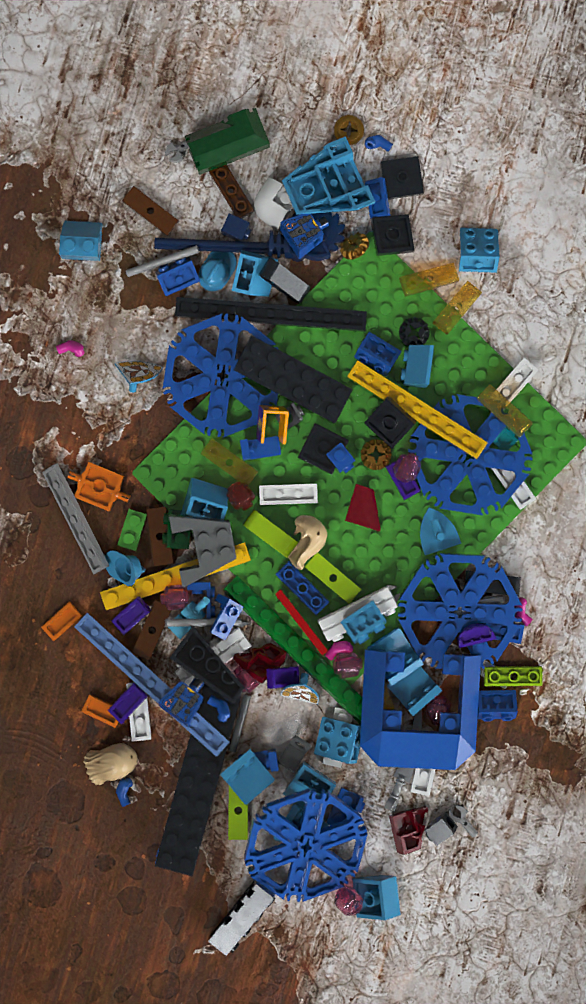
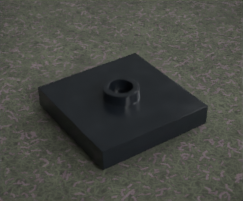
M418 156L381 161L382 177L385 178L388 200L424 194Z
M409 214L371 218L376 256L413 253L415 251Z
M388 396L364 424L393 449L417 421Z
M315 423L298 458L332 475L336 467L326 454L339 443H342L346 448L349 440Z

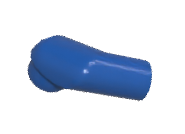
M381 135L368 137L364 143L367 149L381 147L387 152L393 146L390 141Z
M211 695L207 704L217 708L219 714L217 718L219 721L226 722L230 717L227 702Z
M129 777L121 779L116 789V794L122 807L131 803L127 792L129 787L133 786V781Z

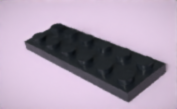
M252 335L233 371L336 424L353 390Z

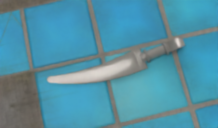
M422 709L415 714L412 730H422ZM397 768L394 777L398 779L395 780V787L392 794H389L390 797L386 801L384 808L396 811L400 792L403 785L406 784L404 782L410 783L415 768Z

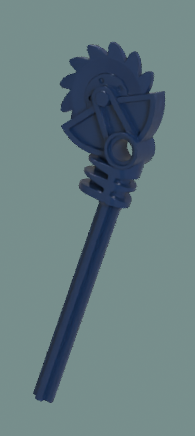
M331 212L312 213L315 220L325 216L329 226L322 230L324 233L323 241L300 259L286 238L280 235V230L278 235H273V230H270L268 242L155 237L154 249L184 250L197 245L199 251L241 253V250L257 254H266L268 257H273V254H276L277 258H280L281 255H284L285 259H291L295 262H300L305 258L313 261H322L331 258L329 251H337L339 249L335 244L345 239L344 236L340 235L345 225H338L340 218L338 213L332 216Z

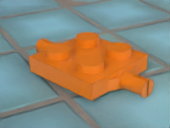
M88 462L85 471L81 475L72 471L69 472V474L76 477L68 475L67 478L78 482L74 495L75 498L109 512L117 498L127 503L129 502L131 495L121 492V484L125 476L91 462Z

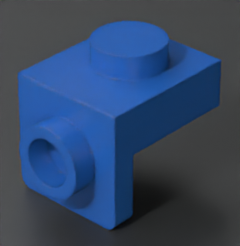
M339 443L326 454L339 473L344 471L346 474L354 467L352 463L355 462V459L342 443Z

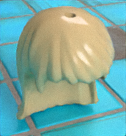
M310 515L298 516L294 521L297 526L294 535L301 532V538L288 556V559H290L293 566L300 570H303L304 564L309 558L323 548L327 540V530L324 525Z
M118 743L100 751L90 750L84 756L83 762L85 763V768H87L86 773L89 775L92 783L102 785L106 781L121 779L131 773L137 765L138 757L132 747L124 743Z

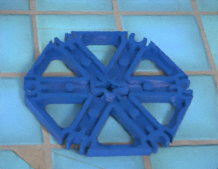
M223 313L181 329L186 333V337L182 333H177L181 337V342L171 341L177 347L176 349L169 345L163 389L171 387V389L163 392L164 395L168 393L173 395L172 400L167 401V403L177 402L174 406H170V408L204 435L206 427H208V436L211 435L213 429H216L218 431L217 437H221L222 429H224L223 437L257 425L259 405L272 406L269 405V402H272L277 406L278 401L277 393L271 391L269 395L264 396L243 380L245 376L233 371L238 361L235 358L239 333L241 331H248L255 338L270 346L276 344L242 316L240 324H237L239 321L238 315L235 316L233 322H229L228 314H225L224 322H222ZM211 326L219 328L216 357L194 340L196 332ZM177 356H184L204 373L181 382H175L172 378L175 358ZM225 365V373L228 375V378L224 379L221 386V378L218 377V373L222 372ZM211 391L207 418L200 421L185 410V401ZM230 394L251 410L252 416L250 419L235 425H229L226 422Z
M457 394L459 402H456V397L452 395L453 403L451 405L446 404L445 399H442L444 408H441L438 402L434 409L471 432L463 411L464 407L467 404L488 407L491 413L475 433L476 436L488 444L478 459L470 458L463 463L467 456L464 451L450 442L428 439L425 436L427 428L420 424L411 435V437H418V441L410 439V442L416 443L417 447L414 450L408 449V452L416 453V456L408 455L420 488L424 496L428 491L431 492L427 496V500L432 496L437 498L434 506H438L443 501L439 509L483 515L481 507H484V512L489 514L487 507L493 505L495 510L498 511L496 502L498 501L502 508L528 477L529 474L523 473L522 470H531V468L524 465L526 460H533L532 457H525L524 454H533L517 413L510 419L514 412L513 409L509 413L503 412L505 403L498 409L497 406L501 402L499 400ZM506 426L514 428L520 442V449L516 452L489 448ZM423 458L449 461L451 464L435 483L429 484L421 469L420 461ZM485 467L513 471L516 478L508 489L499 495L494 491ZM466 475H468L477 498L476 503L472 506L453 503L450 500V494Z
M440 553L443 561H440L439 556L436 554L437 562L430 564L427 559L426 565L429 567L428 569L422 562L400 596L399 601L404 600L407 602H398V606L405 607V611L398 612V616H406V618H398L416 654L420 657L425 652L421 657V661L424 662L427 657H431V667L438 661L435 669H442L443 654L446 653L457 634L465 627L476 623L505 624L507 632L497 647H490L487 641L467 646L471 654L481 655L480 667L485 669L483 661L488 659L491 664H494L492 655L498 661L521 626V623L513 622L522 621L521 617H515L517 611H523L521 607L516 605L522 606L502 566L498 570V562L492 567L488 566L490 557H486L484 563H482L485 555ZM451 563H472L476 569L460 592L448 569ZM424 577H429L432 579L443 601L414 600L412 594ZM493 580L501 581L509 596V601L506 604L480 603L479 600ZM458 607H462V610L466 612L462 613L461 617H458L457 613L449 611L458 610ZM415 620L441 621L428 643L425 645L420 644L411 628L412 622Z
M309 788L266 803V806L262 807L265 815L260 816L256 813V820L252 819L244 854L245 865H253L248 868L250 876L283 900L285 895L287 901H290L292 895H296L297 902H300L301 899L302 902L345 887L344 884L349 883L346 876L351 875L355 877L354 871L358 873L368 835L365 825L358 827L364 823L361 814L330 791H328L327 796L325 789H322V793L318 796L316 795L315 788H312L311 792ZM303 801L305 806L300 827L279 813V809L288 804ZM328 804H333L347 815L345 820L321 829ZM260 829H265L283 842L262 851L255 849ZM308 839L309 846L304 850L303 846L307 843ZM353 839L356 840L352 857L348 860H343L329 850L331 847ZM291 862L287 880L283 884H278L264 873ZM312 864L331 876V879L327 882L313 887L307 886Z

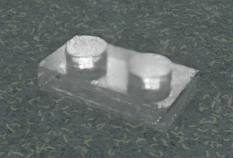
M298 713L263 732L271 747L274 748L290 740L295 735L305 732L306 728Z

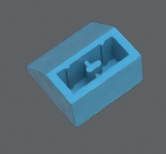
M241 250L232 291L253 296H270L272 285L261 278L259 273L269 258L277 262L278 259Z
M191 478L181 515L193 516V518L224 520L228 507V489Z
M303 761L282 794L288 796L308 788L311 792V789L315 788L317 796L322 793V789H325L327 796L328 791L332 793L336 787V782ZM303 801L295 802L304 808L305 803Z

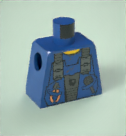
M301 214L281 221L280 231L300 259L323 241L324 233L322 230L328 227L329 223L325 216L315 220L312 214Z
M194 678L189 685L180 681L158 702V706L189 728L203 701V696L198 692L204 684L197 678Z

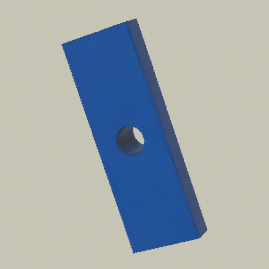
M290 561L275 574L315 615L329 603ZM301 584H304L306 586V590L304 592H301L299 590V586Z

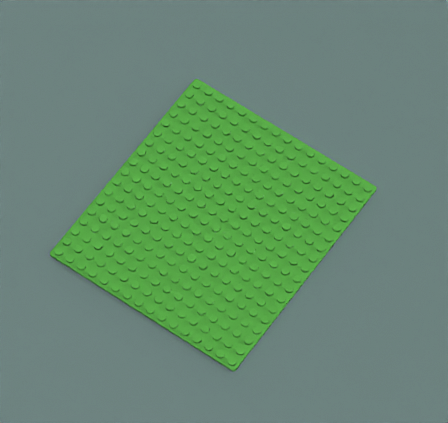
M373 232L366 234L369 246L362 256L352 260L343 258L306 295L303 302L296 305L367 311L365 332L277 325L267 335L276 344L272 347H278L285 354L353 389L336 424L300 406L304 413L302 415L303 421L287 430L286 444H282L279 441L281 455L243 461L240 440L256 439L257 425L223 437L224 429H222L221 437H217L218 431L216 429H213L211 435L208 436V427H206L204 435L184 419L132 473L167 509L182 510L191 478L227 488L229 500L224 520L230 521L234 546L245 542L251 561L228 569L248 585L350 686L364 673L365 649L397 627L404 632L398 618L402 619L406 618V616L399 617L398 612H404L405 607L398 606L395 608L396 612L387 617L383 614L387 621L385 624L386 628L377 634L375 632L368 635L369 639L362 644L358 642L355 644L348 633H344V638L338 641L350 642L353 646L351 654L338 653L332 661L326 656L321 655L276 597L275 593L280 589L283 591L328 650L334 642L333 640L327 641L318 623V619L348 605V603L305 567L312 559L311 557L305 562L303 570H298L329 601L315 615L275 575L290 559L283 556L243 526V523L252 511L256 510L297 542L300 541L301 532L294 535L297 527L294 522L295 519L301 515H310L318 519L327 530L326 543L318 553L361 588V591L351 601L353 603L386 585L396 586L395 589L390 590L393 597L398 593L401 596L422 562L427 569L429 568L426 565L427 559L430 564L437 562L436 554L439 556L440 561H443L440 553L479 555L523 510L518 508L511 497L502 508L499 502H496L498 511L495 510L493 505H489L487 507L489 514H486L484 507H481L483 515L439 509L443 501L438 506H434L437 502L435 496L427 500V496L431 493L430 491L424 496L421 490L417 494L403 500L386 467L380 470H372L363 464L361 460L363 446L368 441L374 439L383 441L364 422L384 400L347 376L358 361L354 358V355L368 332L402 351L388 375L382 376L432 408L438 402L441 408H444L442 399H445L446 404L451 405L453 403L452 395L456 397V402H459L457 394L488 399L514 369L396 254L376 256ZM412 317L421 318L427 323L430 334L429 339L424 345H434L430 381L426 388L404 386V380H400L401 370L406 367V361H403L404 350H408V346L401 341L399 329L406 319ZM411 327V333L408 337L413 335L418 337V332L421 328L414 329ZM247 377L243 378L244 381L262 395L270 394L271 390ZM527 383L503 412L509 413L513 409L514 412L510 419L517 413L520 423L524 426L523 431L533 454L524 455L525 457H532L533 460H526L524 462L525 467H529L531 470H522V472L529 474L524 482L536 497L586 446V438ZM210 393L190 413L200 421L207 418ZM230 394L226 422L229 425H235L250 419L252 416L251 410ZM278 394L277 406H284L285 408L291 406L292 401ZM269 402V405L276 406L274 403ZM467 404L463 409L473 434L477 432L491 413L490 409L486 406ZM267 413L268 419H266L264 438L278 436L279 423L275 418V414ZM291 414L288 417V424L293 421ZM416 422L393 449L390 448L391 460L388 465L403 457L420 488L408 455L416 456V453L408 452V449L414 450L417 447L416 443L410 442V439H416L417 441L419 439L415 436L411 437L420 425V423ZM315 423L349 440L346 449L355 459V462L352 463L354 467L346 474L344 471L339 473L337 468H335L331 475L298 458ZM506 426V428L510 430L512 426ZM428 428L426 429L425 436L428 439L447 441ZM519 440L508 451H518L520 449ZM494 443L489 446V448L499 449ZM376 446L374 452L368 454V456L375 458L376 463L378 457L384 455L378 452ZM465 452V454H466L467 456H466V459L464 460L463 463H465V462H466L467 460H469L470 458H471V459H475V458H473L472 456H470L469 454H467V453ZM423 458L420 461L421 469L429 484L435 483L451 464L449 461ZM485 467L494 491L499 495L503 494L506 489L493 470ZM468 475L463 478L450 494L451 502L469 506L476 503L477 498ZM317 484L318 503L260 505L259 486ZM355 484L374 490L381 527L380 532L345 521ZM429 507L439 511L452 522L459 535L461 544L424 555L420 540V527ZM451 563L448 569L453 579L455 580L471 563ZM332 574L329 579L331 582H334L337 577L335 574ZM424 577L413 592L412 597L414 600L434 601L440 594L432 579ZM301 584L299 586V590L301 592H304L306 590V586L304 584ZM398 599V601H397L396 603H397V605H398V602H405V603H406L407 601H404V600H400V601H399V599Z

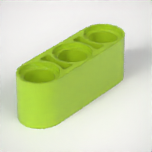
M253 510L243 523V526L286 558H288L298 544L296 540L256 510Z

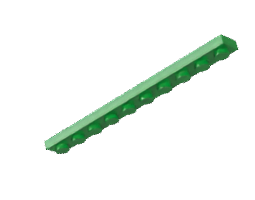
M236 576L223 591L233 601L243 606V610L361 725L362 697L248 585Z

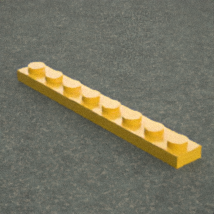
M360 361L356 362L347 376L382 400H385L388 396L391 397L418 423L475 459H478L488 444L480 437Z
M246 543L234 546L237 559L208 575L251 561ZM198 559L137 579L132 586L122 584L100 592L105 609L109 610L132 602L139 596L144 598L182 585L179 569L198 565Z

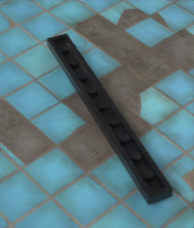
M176 297L175 317L207 320L223 313L222 321H224L225 314H228V321L232 322L235 320V316L238 315V322H241L242 316L249 323L361 332L366 330L367 311Z

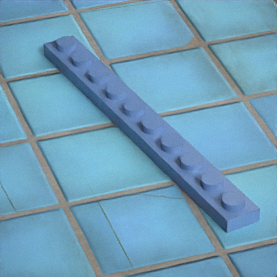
M88 613L74 626L157 703L172 690ZM196 713L189 728L178 721L216 757L230 743L198 713Z

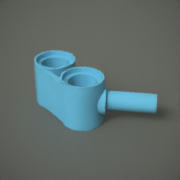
M204 597L198 604L192 601L174 619H202L206 615L203 609L209 604V598ZM192 627L168 628L181 639Z

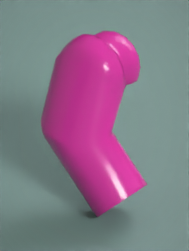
M73 340L56 345L59 355L71 351L75 353L76 357H81L85 353L83 345Z
M519 597L522 606H516L521 607L523 611H517L515 617H521V622L528 626L533 619L525 613L527 600Z
M348 641L334 642L324 656L332 661L338 653L351 654L353 646Z

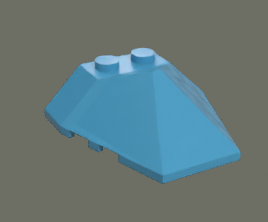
M346 137L325 145L323 150L310 157L308 162L303 166L300 165L282 180L296 215L353 211L375 203L368 185H364L355 165L353 151Z

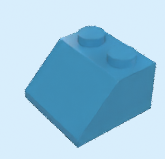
M64 221L60 234V257L70 260L100 261L102 223Z
M409 345L408 350H404L403 361H406V367L401 370L400 380H404V386L426 388L429 385L434 345Z
M377 875L352 879L357 918L386 921L401 915L396 876Z

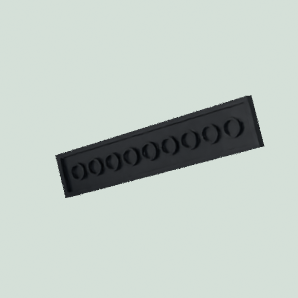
M204 684L201 694L203 701L197 713L229 741L241 694L234 704H231ZM211 695L227 702L230 717L226 722L219 721L217 718L219 715L217 708L207 704ZM190 734L155 867L193 876L227 746L216 757L198 739Z

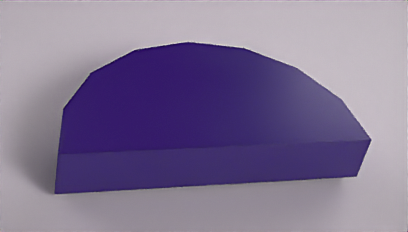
M481 623L471 624L460 632L458 647L462 648L494 640L496 636L487 625Z

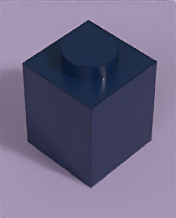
M230 213L221 229L222 235L235 241L248 240L252 232L250 222Z

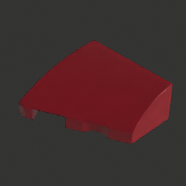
M355 484L345 521L380 532L381 527L374 490Z
M268 643L260 648H252L249 653L244 655L236 653L233 659L245 672L263 684L267 680V669L280 668L285 663L286 651L272 643Z
M427 806L389 815L397 853L407 855L421 849L422 834L425 830L423 821L425 812L428 813Z

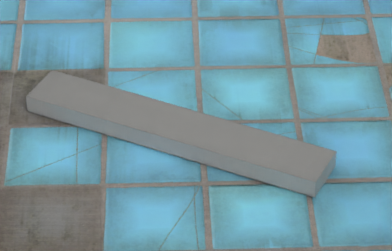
M58 463L52 465L42 473L93 574H96L109 567V564Z

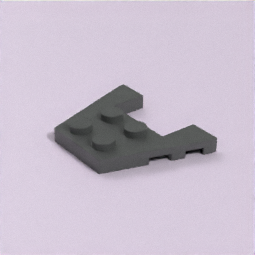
M169 514L172 534L187 530L193 531L199 563L198 565L179 569L182 587L190 585L237 559L229 520L193 518V516L183 517Z

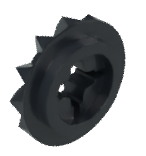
M412 317L406 319L400 326L399 337L408 347L409 345H424L429 339V327L421 318ZM411 327L414 329L421 328L418 332V337L415 335L408 337L411 333Z

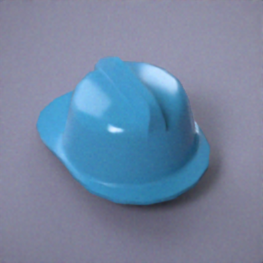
M211 252L198 273L200 284L204 289L218 291L227 284L236 268L234 254L232 252Z
M114 550L108 551L105 555L109 567L106 568L107 572L114 579L127 586H132L135 580L145 572V568L141 566L139 559L134 555H123Z

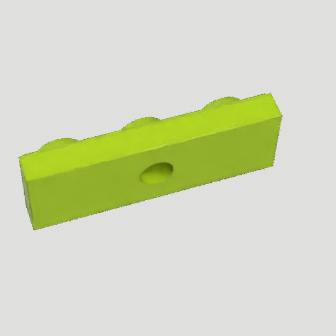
M318 552L305 566L348 604L361 591V588ZM332 574H335L337 577L334 582H331L329 579Z
M487 666L484 669V686H542V666ZM512 673H516L514 680L510 678Z
M229 786L228 840H248V804L245 805ZM240 807L242 811L237 813L235 808Z

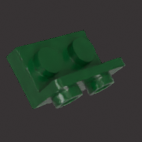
M168 509L167 513H164L163 525L167 526L166 532H163L162 544H166L165 548L189 549L190 530L172 534L169 514L183 516L181 515L182 510Z

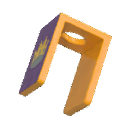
M259 405L256 439L260 443H264L267 413L280 414L278 437L282 444H286L289 411L284 406Z

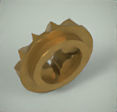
M353 115L342 116L336 121L334 126L335 138L338 140L346 137L349 145H356L364 134L362 121ZM350 123L351 130H354V132H351L348 138L347 132L343 130L347 129Z
M364 233L350 234V237L345 238V242L340 244V252L346 259H356L366 252L369 240Z
M374 439L368 441L361 450L363 464L372 470L385 468L391 460L390 447L381 440ZM375 446L379 453L384 454L378 457L377 463L373 456H368V454L374 452Z

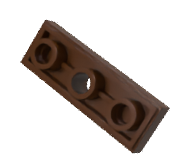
M227 165L209 171V174L235 216L242 219L254 212L252 205ZM233 188L235 191L233 193H229L228 190Z
M135 186L131 188L122 200L124 204L167 237L179 223L178 219ZM153 209L154 212L152 214H148V210Z
M166 507L146 509L154 566L174 564L172 549L165 548L166 544H162V540L157 538L159 533L163 534V532H166L167 525H163L164 513H167Z
M157 600L154 601L151 608L152 611L149 613L132 651L133 654L150 661L165 627V619L169 618L173 607ZM151 626L156 628L154 634L149 631Z

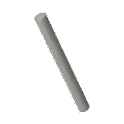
M196 245L127 269L126 274L128 277L194 255L199 253L198 246Z
M165 619V626H213L216 619ZM237 619L234 626H241V619Z

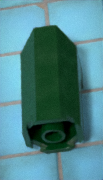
M252 108V112L249 109H243L230 114L227 117L228 121L226 123L222 120L219 123L184 136L199 175L270 148V142L256 108Z

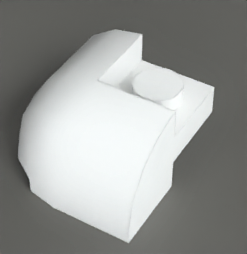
M267 178L256 195L254 209L257 216L264 223L279 231L281 221L287 219L293 206L283 184L272 178Z

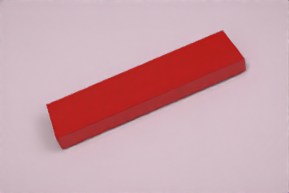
M280 589L275 593L276 597L320 654L324 655L327 653L328 649Z

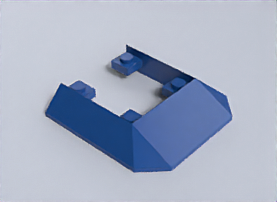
M365 649L360 747L378 767L456 770L476 752L481 655L443 654L442 674L460 675L458 713L440 712L439 731L401 730L402 711L383 709L385 671L404 672L405 652Z

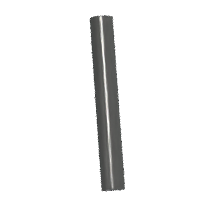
M246 694L243 695L229 751L232 752L237 751L251 696Z

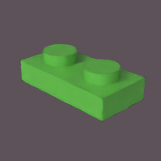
M131 509L128 510L118 546L134 551L137 550L147 514Z

